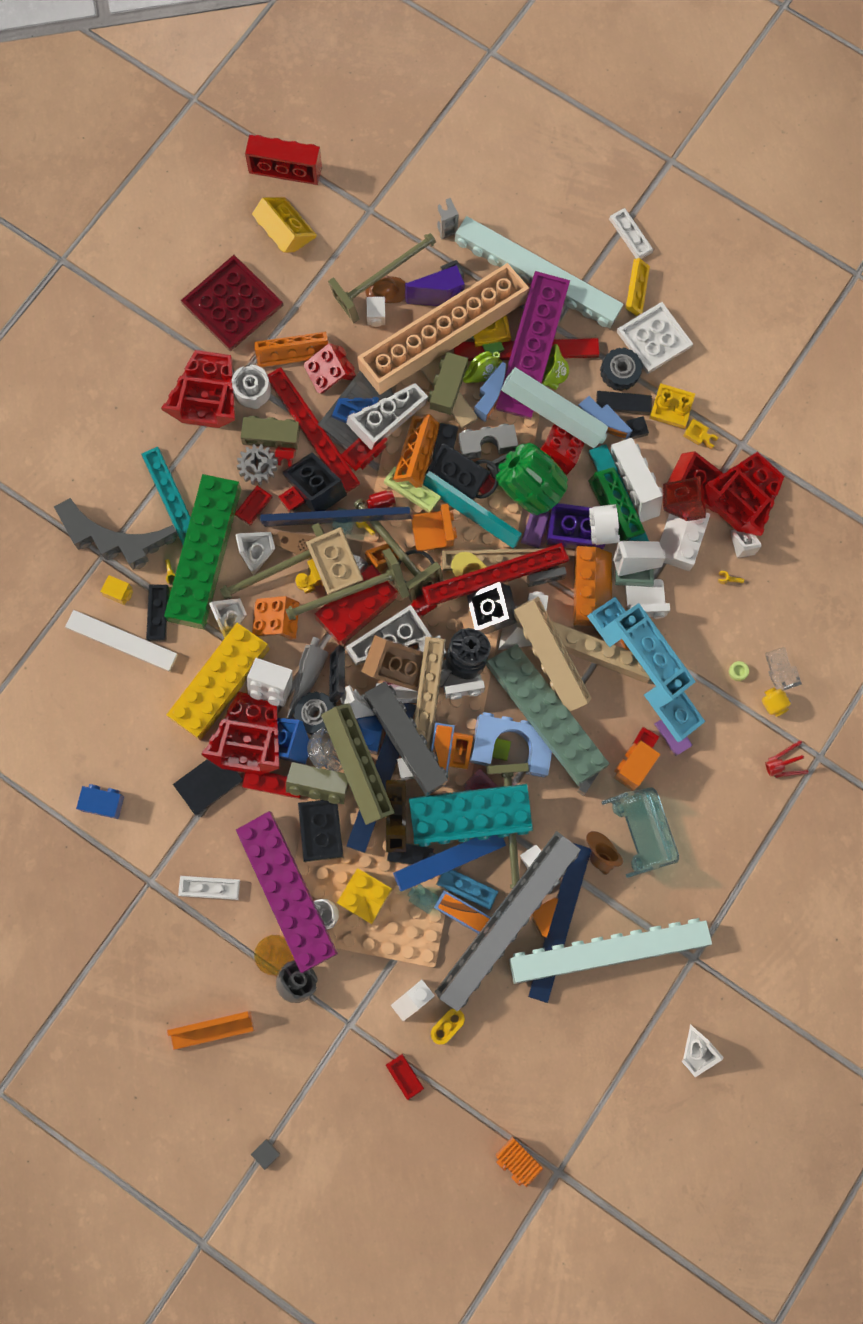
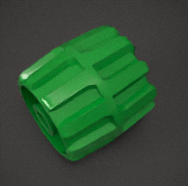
M532 443L518 445L516 451H510L506 455V461L498 466L500 472L496 474V480L499 486L514 502L532 515L548 512L558 504L568 488V478L563 470L548 454Z

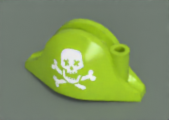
M554 344L549 354L541 384L556 390L559 384L568 378L569 365L562 357L559 346Z
M486 351L476 356L467 368L463 382L487 381L503 362L499 359L500 353Z

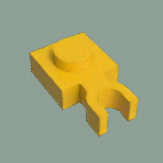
M695 419L690 421L683 437L697 445L704 442L705 446L710 449L714 445L710 443L709 439L714 441L718 439L716 435L708 434L709 428Z

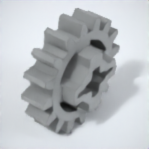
M253 444V449L246 447V453L240 452L242 458H237L239 463L237 469L240 470V476H244L245 482L251 480V484L254 485L255 481H258L259 485H262V480L268 483L269 476L274 478L272 471H277V466L275 465L278 463L277 459H274V452L270 453L269 447L264 450L262 444L259 448H256V445ZM256 459L258 460V463H259L258 470H257V468L255 467V466H256Z

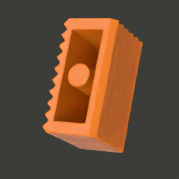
M513 1136L496 1153L498 1158L496 1163L504 1171L508 1168L513 1174L511 1178L519 1186L523 1184L527 1188L543 1170V1167Z

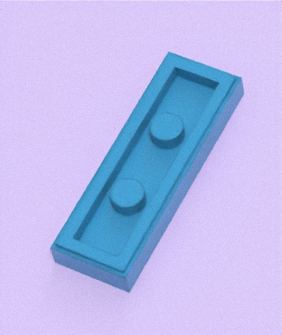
M454 870L441 874L436 885L488 910H491L498 894L497 890Z

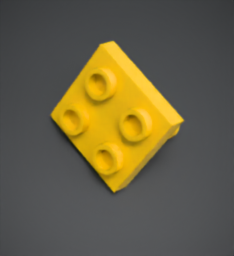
M660 383L649 419L685 429L695 393Z

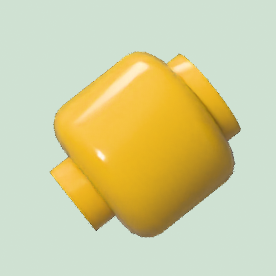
M772 687L764 692L766 695L762 698V703L768 714L777 717L789 711L788 707L791 705V701L784 689L776 690L775 687Z

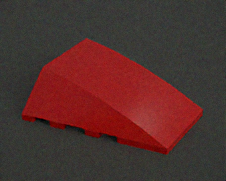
M195 350L184 368V373L178 378L177 385L174 390H171L167 402L163 404L161 409L181 423L220 428L235 421L232 357L227 354Z
M757 451L705 485L709 506L736 531L762 536L765 530L764 526L770 517V510L775 504V497L779 493L785 476Z
M238 692L227 710L225 718L219 723L217 731L212 735L208 746L204 748L201 755L218 767L226 770L262 775L279 769L277 706L263 699H254L248 693Z

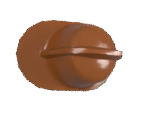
M386 275L365 290L366 296L385 297V303H400L405 300V281L398 277Z
M591 831L587 834L586 841L592 850L590 861L594 867L599 869L604 875H607L614 867H619L623 864L622 856L605 835L596 831Z

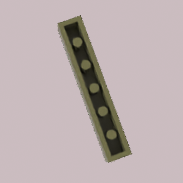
M350 703L336 706L321 714L365 824H370L393 814V808Z

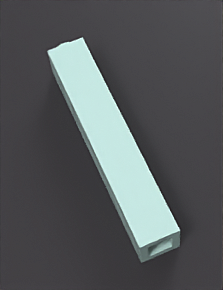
M515 367L506 378L501 389L503 392L592 448L606 440L607 425Z

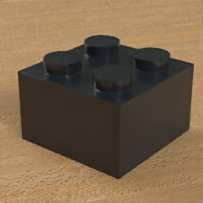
M499 582L467 595L474 627L482 633L489 634L518 623L514 616V609L516 607L509 585Z

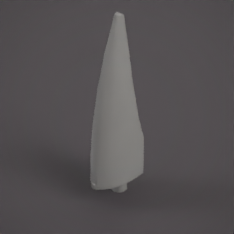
M313 637L311 644L306 645L299 662L294 696L286 719H290L295 713L294 709L297 706V702L302 699L301 697L310 693L326 662L329 653L318 648L320 639L317 637Z

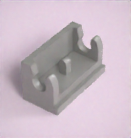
M451 198L446 199L447 210H443L442 206L438 205L441 223L438 221L437 228L440 232L441 240L456 234L458 230L459 214Z

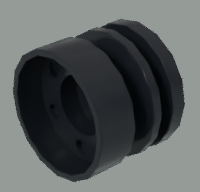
M472 628L461 629L453 635L445 662L447 668L452 671L451 673L454 676L467 680L476 678L482 673L491 649L486 635Z

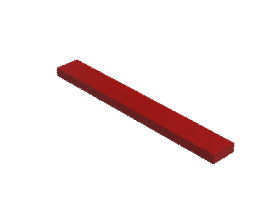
M598 338L553 340L552 346L554 344L559 346L560 353L564 359L599 358ZM515 341L501 342L504 351L500 352L499 359L510 360ZM462 342L454 348V354L466 357L468 361H472L476 356L485 352L483 346L475 347L474 342Z
M282 367L269 373L267 376L270 385L293 419L299 422L301 431L323 463L342 480L346 493L361 485L325 430L318 425L319 421Z
M560 543L423 587L422 593L428 607L474 593L499 582L505 583L569 561L563 544Z

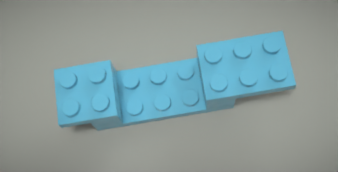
M614 597L587 616L609 648L622 639L656 686L645 693L644 696L677 742L682 741L706 722L684 692L696 681L639 603L625 611L617 598Z

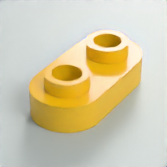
M455 1009L448 1010L431 1029V1039L433 1042L439 1045L447 1043L463 1026L465 1021L463 1012L461 1010L457 1012ZM452 1015L458 1016L456 1023L451 1022ZM438 1030L444 1031L445 1034L442 1038L437 1036Z

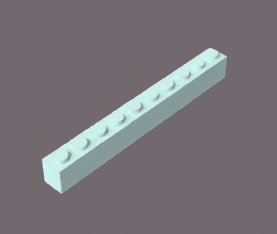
M468 216L465 217L455 234V242L460 247L471 250L474 255L487 259L494 266L502 267L508 263L525 283H532L535 271L570 280L564 303L570 309H576L581 312L586 318L594 319L602 327L611 328L621 312L623 303Z
M700 918L688 920V924L685 925L675 922L668 924L669 928L662 929L661 926L650 927L648 932L642 933V929L630 931L628 936L618 933L610 935L611 939L603 940V937L591 939V943L584 944V941H576L570 947L564 948V944L552 946L553 950L550 951L540 948L532 950L533 954L525 955V952L515 953L513 958L509 959L513 983L517 984L712 945L707 921H700Z

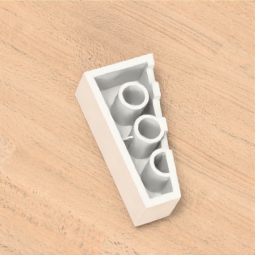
M414 383L370 407L363 408L362 411L356 414L349 415L346 424L372 450L385 437L387 438L426 404L428 396Z
M632 438L612 444L611 456L620 476H623L622 481L626 490L630 491V497L634 507L639 512L640 521L644 522L660 516L664 493L662 488L657 486L654 473H650L646 458L641 456L639 445L635 444Z
M410 605L346 646L345 650L355 665H359L366 661L375 635L408 647L417 645L418 642L425 640L426 636H432Z

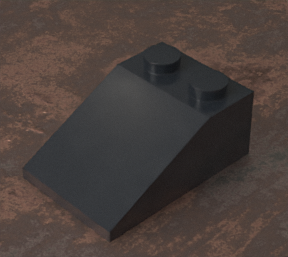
M313 452L282 472L313 512L325 511L347 496L342 480Z

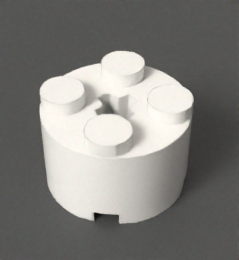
M257 365L240 367L234 373L232 387L235 397L241 405L258 409L268 401L271 394V386L264 369Z
M616 504L589 508L592 544L602 545L620 542Z

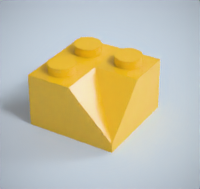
M357 868L337 904L368 923L373 924L392 888Z

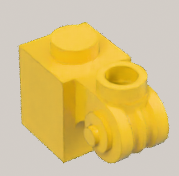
M313 559L307 561L311 571L310 575L307 576L305 573H300L295 579L298 589L304 591L305 594L314 591L315 586H324Z

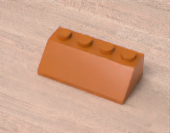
M577 546L574 552L573 625L594 626L587 616L612 599V553L597 547Z

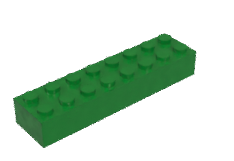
M202 474L164 615L168 622L205 630L211 608L209 603L213 601L242 490L239 481Z

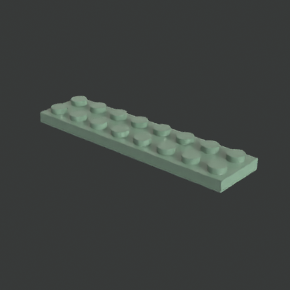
M517 644L486 662L488 669L577 785H580L609 766L610 763Z

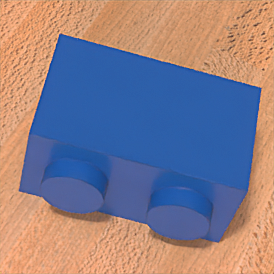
M89 784V787L82 786L76 807L77 810L119 820L124 796L119 794V790L108 788V791L100 790V786Z

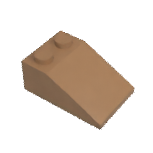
M375 635L362 672L373 678L418 691L423 652Z

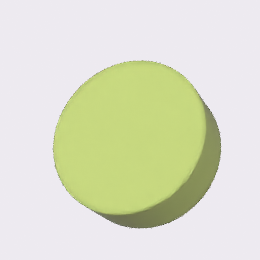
M741 661L734 662L729 668V675L735 681H742L749 674L747 664Z

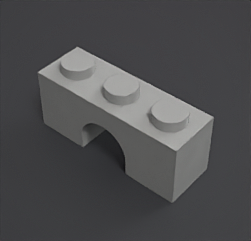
M501 424L494 428L487 426L480 430L473 431L467 429L462 431V433H459L461 454L469 459L481 458V446L487 442L496 445L499 455L515 450L518 446L514 424Z

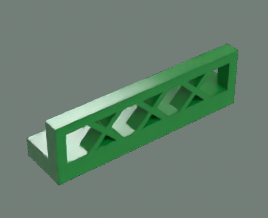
M612 467L595 472L588 482L600 506L616 504L619 540L629 541L631 538L643 535L645 530L615 468ZM610 474L613 483L608 482L604 475ZM613 490L620 493L621 499L614 497ZM621 506L628 509V516L622 513ZM629 523L634 524L638 531L632 533Z

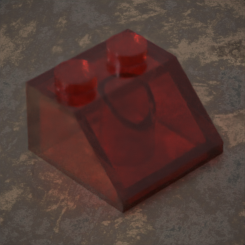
M701 477L664 483V511L685 521L706 518L705 492Z

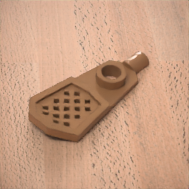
M281 531L277 534L272 533L275 546L296 555L307 551V544L304 543L316 538V536ZM284 538L288 539V542L286 544L282 543V540Z

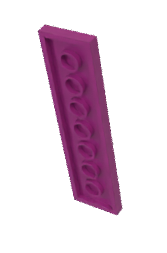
M535 271L504 382L516 367L542 383L570 280ZM501 390L496 410L531 420L534 410Z
M268 811L236 829L300 972L305 973L336 956L338 952L316 905L313 903V899L273 813Z

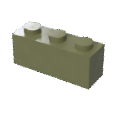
M449 352L446 353L445 358H441L439 369L441 370L439 375H435L433 382L435 388L434 391H430L427 400L430 402V409L449 415L452 414L468 367V358Z
M257 416L243 417L240 438L243 445L255 444L260 446L262 444L264 447H288L298 450L300 426L299 422L293 419L283 421L273 417H268L267 419Z
M292 762L286 781V792L296 796H307L314 800H326L333 804H344L349 783L345 773Z

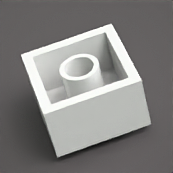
M255 658L247 676L248 695L257 700H266L274 706L280 705L284 707L292 689L293 670Z

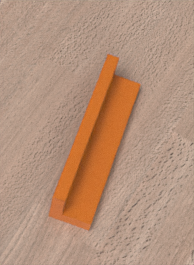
M319 332L254 342L257 364L259 367L307 361L328 345L327 333Z
M431 414L412 417L393 478L394 481H409L415 488L422 487L440 427L438 421ZM422 422V424L416 429L417 423ZM417 437V440L411 445L412 440ZM413 451L412 456L406 461L407 456ZM408 467L406 475H402V472Z
M246 1011L169 1029L167 1033L168 1036H171L173 1050L252 1032L254 1031L251 1011Z

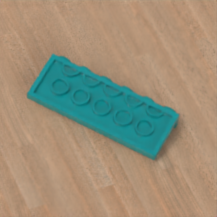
M527 784L409 798L414 844H419V846H428L431 842L447 844L450 843V840L457 839L459 842H466L474 837L483 840L490 838L491 835L507 837L509 833L526 835L529 834V831H533Z

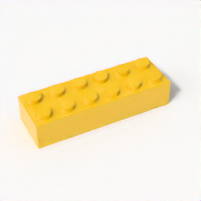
M236 623L166 715L201 741L247 681V676L255 658L262 660L270 650L269 645L245 627Z

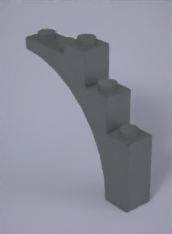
M71 498L54 506L78 550L86 549L95 542L105 560L117 557L122 551L132 570L135 568L140 569L146 565V562L149 561L146 554L157 552L159 547L165 544H172L179 537L173 525L145 534H125L111 531L88 519L77 508Z

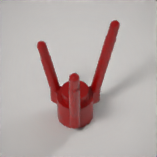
M798 741L777 755L768 758L765 766L770 777L775 776V778L809 773L808 770L782 772L785 770V765L804 759L803 755L786 761L779 759L802 744V741Z

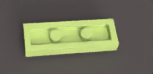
M394 466L385 478L384 484L428 513L432 512L440 501L441 496L424 485L415 488L409 481H394L393 478L397 469Z

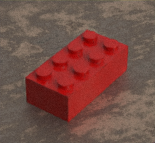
M249 134L245 151L249 174L318 185L322 170L320 146Z
M370 565L361 573L364 581L382 575L373 565ZM388 581L325 604L314 615L330 636L339 645L343 646L398 598V591Z

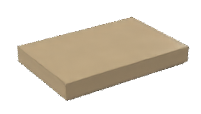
M342 527L306 542L327 595L364 581Z

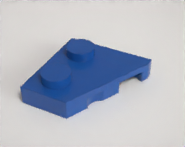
M339 398L331 417L347 423L349 415L356 414L362 411L363 408L376 404L379 398Z

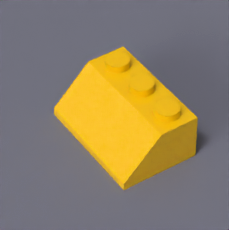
M262 197L252 213L257 223L266 230L267 235L276 242L278 248L284 253L296 252L317 236L285 197Z

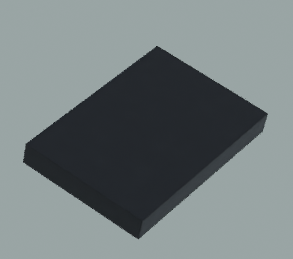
M445 443L441 445L426 471V474L429 471L434 473L473 501L491 473Z
M206 759L176 781L173 786L194 815L197 816L242 783L243 779L237 771L222 769Z
M326 800L299 802L298 810L304 862L344 858L338 804H333Z

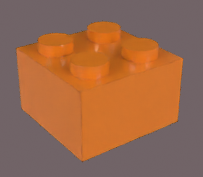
M642 741L637 745L633 743L624 755L627 759H623L614 770L616 773L614 779L632 791L639 787L660 756V753Z

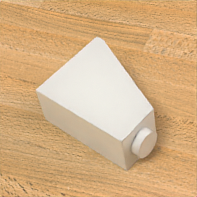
M656 541L618 542L613 561L618 576L662 567L664 559H666V552L664 548H661L660 543Z
M421 979L391 1004V1007L404 1021L435 995Z

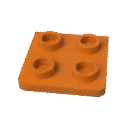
M448 504L441 505L440 511L413 515L411 522L417 551L454 547V539H457L456 527L452 528L451 521H454L453 510H449Z
M287 596L257 599L255 602L252 633L256 636L281 635L288 639H296L298 615L295 616L296 620H289L285 609H288L289 606H292V609L296 608L300 602Z

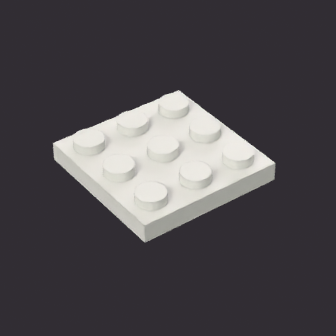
M663 302L617 329L618 335L629 350L631 349L634 353H637L647 374L693 346L689 337Z

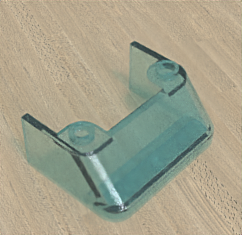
M654 788L629 791L601 801L602 805L612 804L613 812L621 818H626L637 851V855L633 856L631 862L634 872L625 874L627 878L675 864L679 861V853L659 795Z

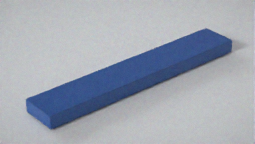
M491 835L490 838L483 840L474 837L469 841L460 843L393 872V875L401 892L506 846L503 837H498L497 835Z

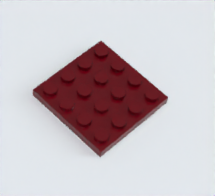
M235 255L231 256L181 299L182 305L230 352L284 306L283 301Z

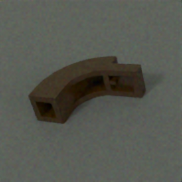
M386 780V793L394 811L393 814L386 817V852H406V780Z

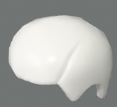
M328 899L313 901L326 929L333 928L339 919V910L335 903Z

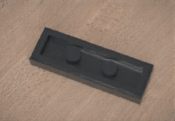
M597 391L596 403L601 408L608 404L614 412L650 415L652 395Z
M149 584L147 641H166L167 620L164 615L169 597L168 585Z
M338 645L330 654L329 700L333 703H336L345 694V646Z

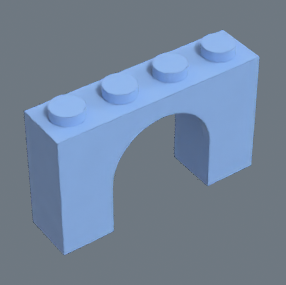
M486 712L477 717L469 763L489 766L497 737L502 733L513 732L522 736L529 747V771H526V774L543 778L548 776L552 751L529 721L521 720L520 722H515L511 717L502 716V718H496L494 714Z

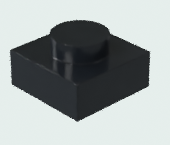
M644 416L625 422L632 430L630 438L636 439L648 436L649 431Z

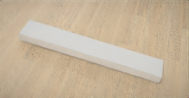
M73 610L65 626L69 630L168 672L171 671L178 657V654L75 610Z

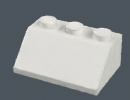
M671 508L659 542L661 548H664L666 552V559H664L663 563L687 571L692 569L708 524L709 513L695 508Z

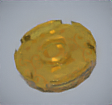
M270 935L263 938L255 948L254 959L256 965L262 972L268 975H278L281 968L287 962L294 961L285 938L280 935Z

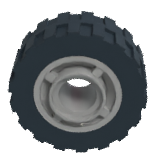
M623 347L611 350L605 356L600 367V375L603 378V382L608 387L613 388V390L623 391L630 389V387L637 383L642 374V361L637 353H634L631 349L628 350ZM618 367H622L625 371H620Z
M318 691L307 693L297 702V706L294 709V718L303 721L307 734L315 737L327 735L328 731L321 714L336 707V703L330 702L329 696L325 693H319ZM320 710L319 715L314 718L315 712Z

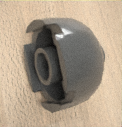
M295 960L287 962L278 973L276 989L285 1001L301 1003L306 1001L316 991L317 976L313 969L301 973Z

